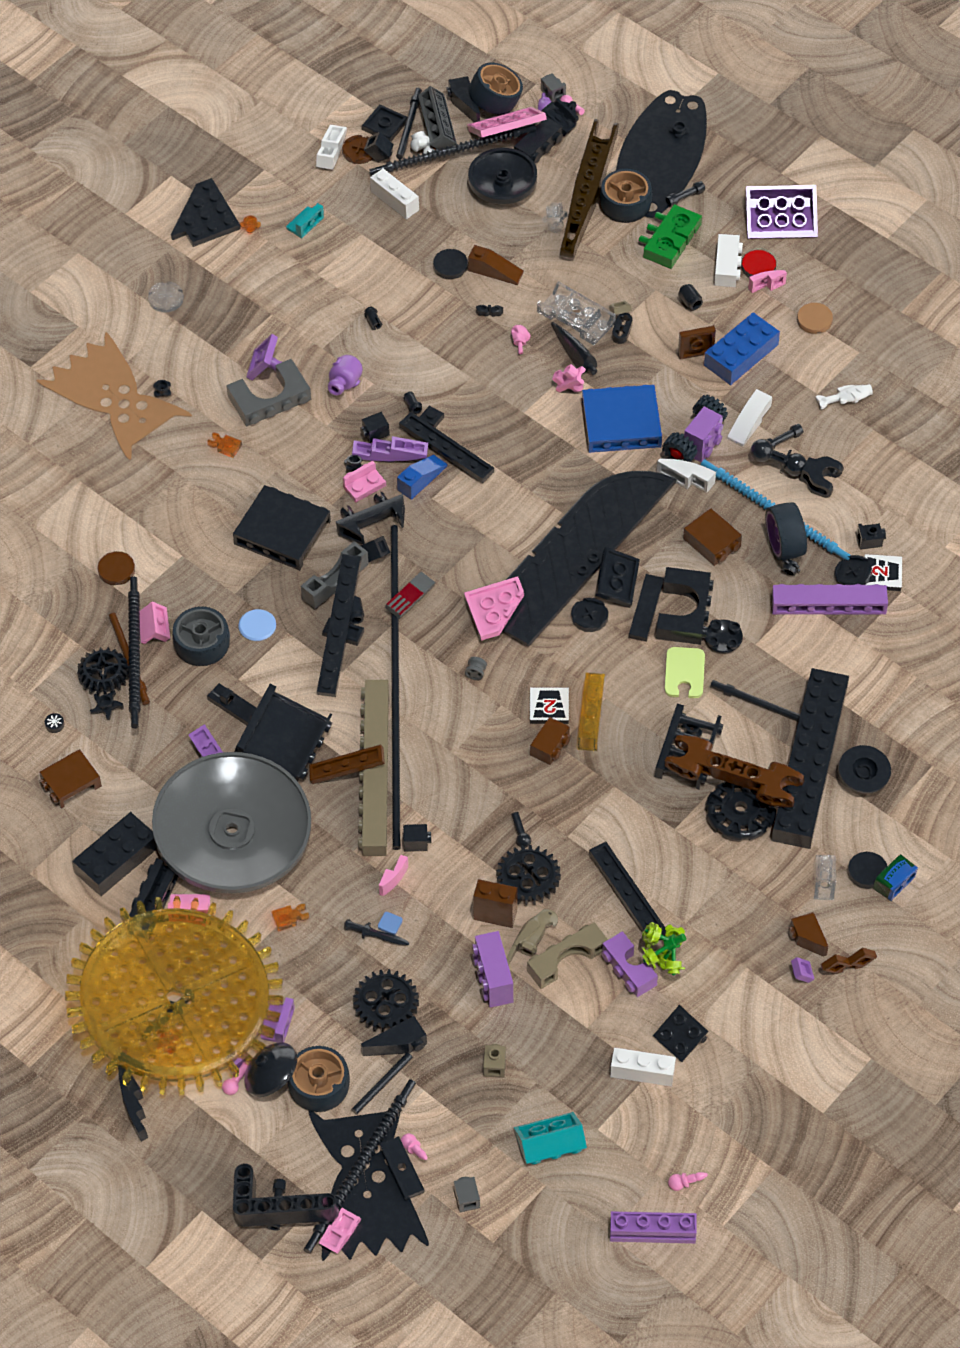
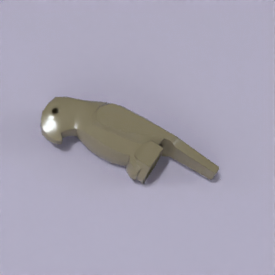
M544 909L523 925L506 958L508 966L518 950L527 956H534L537 952V945L544 936L546 927L549 925L555 927L558 923V916L554 911Z

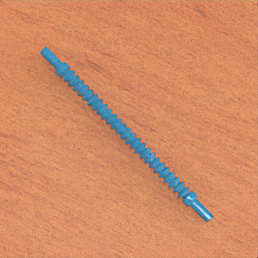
M706 459L701 462V466L716 472L717 479H722V482L726 481L727 485L730 484V487H734V490H738L739 493L743 492V496L747 495V498H751V501H755V504L759 503L760 507L764 506V510L775 505V502L771 503V500H767V497L763 498L762 494L759 495L758 491L754 492L755 490L750 489V486L746 487V483L742 484L741 480L738 481V478H734L725 469L716 467ZM808 524L805 525L806 536L810 537V540L814 539L815 543L819 542V546L823 545V549L827 548L828 552L835 553L844 560L850 559L848 557L850 554L839 548L836 542H830V539H826V536L822 537V533L818 534L817 530L813 531V527L809 528Z

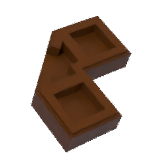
M862 947L848 958L835 954L820 965L823 971L838 974L843 973V969L853 966L854 969L863 968L876 959L877 955L874 950Z

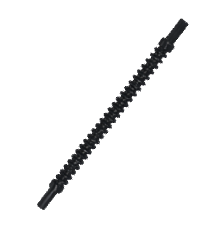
M132 576L130 578V591L128 592V682L131 728L136 729L139 727V712L141 711L140 593L138 591V578Z

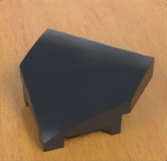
M556 98L554 102L549 103L541 110L546 114V117L562 126L564 137L576 126V122L579 120V117L576 115L575 108L577 105L575 101L568 103Z

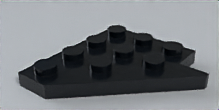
M212 178L195 185L171 233L172 240L187 236L192 247L241 229L240 223Z

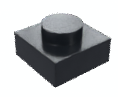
M429 405L420 418L436 428L444 419V413Z

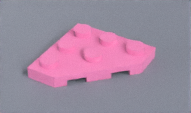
M518 577L464 593L481 641L500 635L522 600L524 590Z

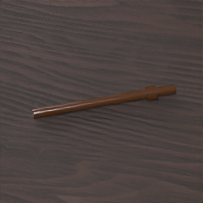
M116 613L109 614L110 621L127 663H129L127 641ZM140 677V699L143 705H148L150 700L146 693L147 687Z

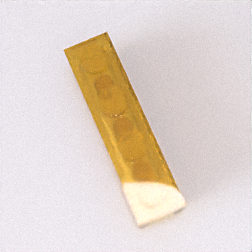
M585 673L578 750L597 751L605 674Z

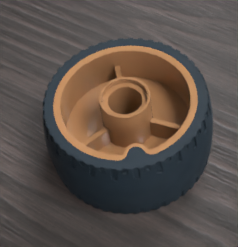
M494 62L481 65L474 74L469 86V93L474 103L481 109L498 115L507 114L512 111L523 91L520 77L509 67Z
M619 169L609 173L603 179L600 189V203L603 212L609 218L618 222L629 223L638 221L649 212L652 202V187L649 179L643 173L634 169Z
M312 1046L301 1050L297 1054V1065L293 1075L288 1080V1087L294 1101L305 1110L326 1112L336 1108L346 1098L350 1085V1074L344 1057L338 1051L325 1046Z

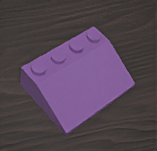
M816 185L746 186L745 213L747 239L818 237Z

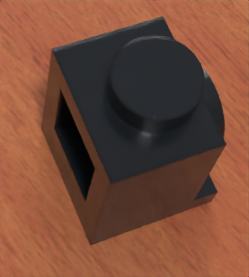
M880 523L870 525L858 524L857 539L860 550L883 546V540L886 539L885 528H881Z

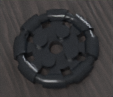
M726 781L718 784L715 790L710 792L705 804V810L708 813L706 817L711 827L716 832H721L723 837L736 841H742V839L746 838L752 840L767 832L766 829L774 823L776 808L760 802L756 795L753 794V792L757 793L758 791ZM734 788H740L741 791L735 792ZM742 805L746 810L738 811L736 807ZM758 818L762 820L761 824L757 822ZM725 821L730 824L728 827L723 825Z

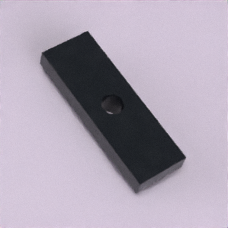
M398 1136L381 1143L380 1149L404 1199L408 1200L424 1193L425 1189L400 1137Z

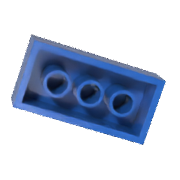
M752 312L705 352L704 366L729 385H732L779 345L780 331Z

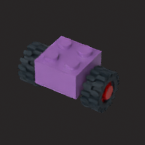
M710 395L700 397L692 408L693 414H696L695 418L684 430V434L681 433L680 435L679 432H673L663 443L662 451L665 452V456H669L668 459L687 462L695 459L702 462L711 455L714 446L719 445L722 440V422L728 415V412H726L727 408L723 407V403H719L720 400L718 398L715 400V397H710Z

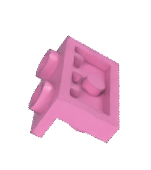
M374 461L362 465L357 470L349 472L343 477V488L355 503L386 486V481L376 470Z

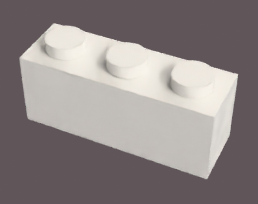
M382 168L370 177L371 192L405 219L419 211V196Z
M718 235L714 286L736 287V280H740V270H737V267H741L742 257L738 256V253H742L743 243H739L740 235Z
M614 1048L610 1077L672 1087L676 1057Z

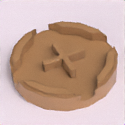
M808 303L798 311V325L805 332L811 334L823 333L831 327L833 314L824 304Z

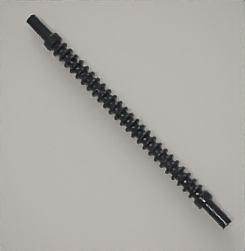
M531 124L514 128L506 132L493 134L492 136L479 137V139L474 138V141L470 139L469 142H460L459 145L457 143L455 146L451 144V147L446 146L445 149L441 147V150L437 148L436 151L432 150L430 153L429 151L426 154L423 152L422 155H413L412 158L408 156V159L404 157L403 160L399 159L398 162L396 160L393 163L389 161L386 162V165L369 169L370 175L376 174L382 168L390 173L394 169H403L404 166L407 168L408 165L412 167V164H422V161L426 163L427 160H436L437 157L439 159L441 156L445 158V155L450 156L451 153L455 155V152L459 154L460 151L464 152L466 149L469 151L470 148L473 150L474 147H483L484 144L488 146V143L492 145L493 142L497 143L498 140L502 142V139L506 141L507 138H517L521 134L535 131L536 126Z
M409 1079L400 1095H396L393 1100L394 1103L391 1104L392 1108H388L389 1113H385V1117L382 1118L383 1122L379 1123L380 1127H376L377 1132H373V1136L370 1137L371 1141H368V1146L364 1147L365 1151H361L362 1156H358L359 1161H355V1165L352 1166L353 1170H350V1175L346 1176L347 1180H343L344 1185H340L341 1190H337L338 1195H334L339 1209L342 1208L341 1204L345 1203L344 1199L348 1198L347 1194L351 1193L350 1189L354 1188L353 1184H357L356 1179H360L359 1174H363L362 1169L365 1170L369 1160L372 1159L371 1155H375L374 1150H378L377 1145H380L381 1141L384 1140V1136L387 1135L386 1131H390L389 1126H393L392 1121H396V1117L399 1116L398 1112L402 1111L401 1107H405L407 1104L406 1099L416 1085L414 1080ZM333 1221L318 1222L319 1224L314 1226V1233L303 1249L309 1254L312 1252L320 1237L324 1235L329 1223H333Z

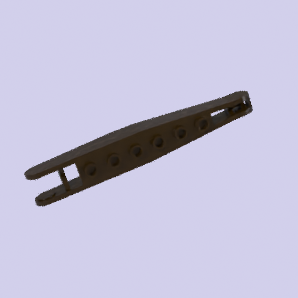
M594 119L575 180L565 233L560 248V256L574 259L579 244L600 197L601 184L607 174L618 134L619 123L615 122L613 124L610 139H600L596 137L599 120ZM572 224L579 225L574 239L570 240Z

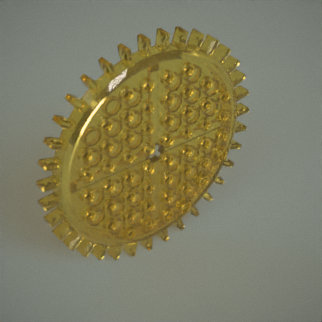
M175 896L173 908L163 909L161 898L156 897V910L146 912L142 901H138L137 912L139 915L130 917L126 909L122 907L120 908V918L123 922L116 926L108 917L104 918V926L109 930L105 936L94 928L90 931V937L97 942L94 948L83 942L80 943L79 951L89 956L87 961L78 958H72L71 967L83 970L81 976L67 974V984L80 985V991H65V1001H80V1006L67 1008V1018L82 1016V1022L72 1025V1033L74 1035L87 1030L90 1035L80 1041V1048L84 1050L95 1044L99 1050L93 1053L91 1062L95 1064L104 1056H107L111 1060L106 1066V1074L108 1076L118 1066L125 1069L122 1084L126 1085L131 1080L133 1074L141 1076V1091H145L149 1080L153 1079L160 1081L158 1088L159 1093L162 1095L165 1094L167 1089V1082H178V1092L180 1095H184L186 1089L185 1081L195 1080L196 1088L199 1092H203V1078L211 1075L215 1084L219 1087L222 1085V1075L219 1071L225 1068L229 1070L232 1076L237 1078L239 1076V1069L234 1064V1061L241 1058L245 1064L249 1065L253 1057L247 1053L248 1049L253 1047L260 1051L266 1047L263 1042L257 1039L258 1035L262 1034L273 1038L275 1035V1029L264 1025L265 1019L278 1022L281 1014L276 1011L267 1010L268 1005H283V996L269 995V989L282 988V979L268 980L267 974L278 971L279 964L274 962L264 965L262 959L271 955V947L268 946L256 951L253 946L261 941V933L258 932L247 939L243 933L247 931L249 922L244 920L237 928H234L229 924L233 919V911L229 910L221 920L214 916L216 914V903L214 902L209 906L208 912L204 913L197 911L199 908L198 898H194L191 902V909H180V897ZM150 924L147 931L142 930L143 926ZM171 928L172 931L168 932L166 931V929ZM153 936L154 939L149 940L148 937ZM198 936L200 939L195 940L193 937ZM134 944L136 945V947L131 948L130 945ZM180 944L182 947L177 948L175 945ZM226 944L227 947L223 948L220 945ZM114 952L118 953L117 956H112L111 954ZM162 952L164 955L159 956L157 953ZM208 952L209 955L205 956L202 953ZM144 960L145 963L140 964L139 961ZM190 960L191 963L186 964L184 961ZM230 960H235L236 963H230ZM123 968L127 969L126 972H121L120 970ZM171 968L173 971L168 972L166 969ZM217 968L218 971L214 972L212 969ZM153 976L155 979L149 980L148 977ZM199 976L200 979L195 980L194 977ZM245 976L246 979L242 980L239 977ZM103 977H108L109 979H108V980H103L102 978H103ZM133 984L136 985V988H130L129 986ZM180 984L182 985V987L177 988L176 985ZM226 984L228 987L223 988L221 985ZM174 991L180 993L182 999L171 1004L167 999V994ZM161 992V993H163L164 995H163V996H158L157 994ZM208 992L210 995L204 996L203 993ZM249 992H254L255 995H254V996H251V995H249L248 993H249ZM117 993L118 996L113 997L111 994ZM189 1000L192 1003L186 1004L185 1001ZM236 1000L237 1003L232 1004L230 1001ZM98 1001L99 1004L94 1005L93 1002ZM140 1001L146 1002L143 1005L139 1004ZM214 1008L219 1009L218 1012H213L212 1010ZM126 1009L127 1012L122 1013L120 1010ZM172 1009L173 1012L169 1013L166 1010ZM244 1016L247 1019L241 1020L240 1017ZM107 1017L109 1020L103 1021L102 1018ZM149 1017H154L155 1020L150 1021V1020H148V1018H149ZM200 1017L201 1020L196 1021L194 1018ZM132 1025H134V1026H136L137 1028H136V1029H130L129 1027L132 1026ZM181 1025L182 1028L177 1029L176 1026ZM222 1025H228L229 1027L224 1029ZM159 1033L164 1034L163 1037H158L157 1035ZM209 1033L210 1036L205 1037L203 1034ZM112 1034H117L118 1037L113 1038V1037H111V1035H112ZM190 1041L192 1044L186 1045L185 1042ZM232 1041L238 1042L236 1045L231 1044ZM140 1042L146 1043L144 1046L139 1045ZM217 1049L220 1052L216 1054L213 1050ZM168 1050L174 1051L172 1054L167 1053ZM153 1058L155 1061L149 1062L148 1059ZM200 1058L201 1061L196 1062L194 1059Z

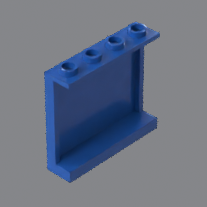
M655 384L582 390L589 453L662 447V432Z

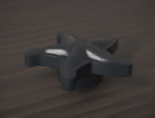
M114 690V692L101 696L94 694L97 705L90 712L91 714L103 712L106 715V719L110 720L112 710L123 708L124 706L123 703L113 699L116 695Z

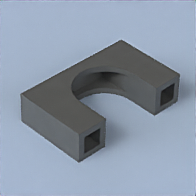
M292 358L275 365L276 377L284 388L276 397L264 399L255 396L243 379L226 385L228 398L246 427L311 400V388Z

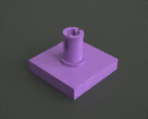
M271 334L254 349L246 378L250 380L255 379L267 367L276 371L275 365L282 363V361L272 357L278 339L277 336Z

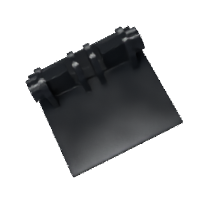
M678 1005L653 1036L677 1059L683 1062L700 1042L704 1043L707 1040L706 1034L709 1031L681 1005Z

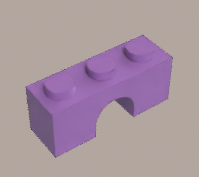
M623 931L603 943L601 952L603 959L607 963L610 962L617 977H621L625 981V986L629 992H633L636 997H639L657 986L658 975L650 965L648 966L644 962L640 965H631L626 961L634 956V945Z

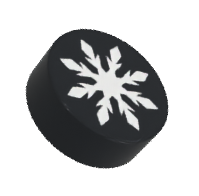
M58 713L49 714L44 721L47 731L51 733L60 732L65 725L63 717Z

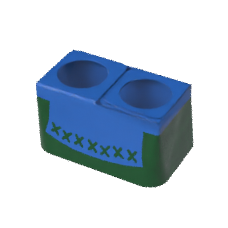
M900 854L877 876L873 889L892 901L916 877L918 867Z

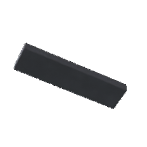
M645 575L629 631V638L647 642L663 587L664 577Z

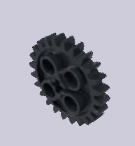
M521 845V850L519 851L514 847V853L512 854L507 851V857L502 856V863H498V870H496V876H498L497 883L517 887V904L524 900L525 905H528L529 901L536 905L537 899L543 903L544 896L550 899V892L556 893V887H559L561 874L558 860H553V854L547 856V849L540 852V846L533 850L532 845H529L528 849Z
M381 969L379 975L372 972V978L364 976L365 983L359 981L360 988H355L356 995H353V1008L356 1009V1016H360V1022L366 1021L367 1028L373 1025L374 1031L381 1027V1031L384 1032L385 1028L390 1029L413 1017V1014H417L419 993L416 992V985L412 986V979L406 981V974L399 977L398 971L392 975L390 969H388L387 974H384ZM386 986L392 987L391 989H384ZM369 998L376 999L374 1001H368ZM398 1000L405 1001L403 1003H397ZM388 1012L389 1014L381 1015L380 1013Z

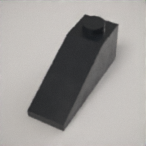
M469 77L449 79L446 93L447 97L451 98L452 104L473 122L480 121L478 105L474 103L469 93Z
M413 1016L361 1043V1054L363 1056H378L419 1051L427 1044V1035L416 1017Z

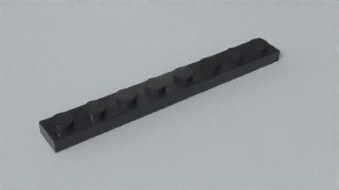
M342 554L317 686V695L336 697L362 560L361 556Z

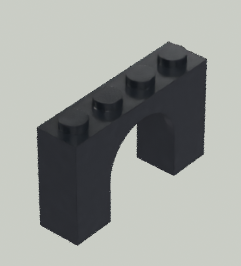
M666 567L663 593L687 596L697 604V608L692 613L681 616L659 613L656 639L701 645L702 638H706L707 627L704 626V622L709 620V611H706V608L711 606L712 596L709 595V591L713 592L714 580H711V572Z

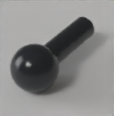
M514 812L511 816L518 835L516 837V844L520 848L521 845L527 848L531 844V837L525 833L519 812Z

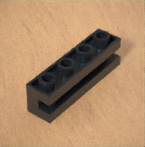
M156 858L153 865L149 866L148 876L145 881H142L139 889L140 893L138 897L133 899L131 912L126 914L123 922L127 934L148 941L179 878L168 866L164 865V860Z

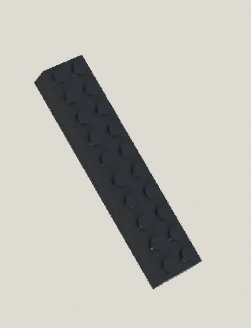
M811 668L788 765L804 775V783L801 786L788 785L783 787L785 792L794 797L795 803L793 807H778L772 834L773 842L811 849L847 693L849 675Z

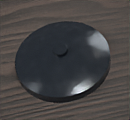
M494 148L479 154L472 161L468 171V181L472 191L481 199L495 204H511L523 200L533 192L537 184V167L528 155L519 150Z

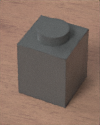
M461 1177L454 1181V1192L459 1212L479 1209L480 1197L475 1177Z

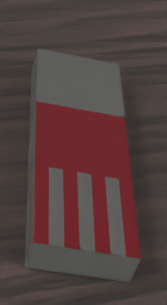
M420 572L386 603L385 608L400 619L435 586L436 582L423 572Z

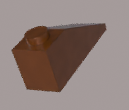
M474 245L468 256L469 272L517 286L524 273V270L491 249Z

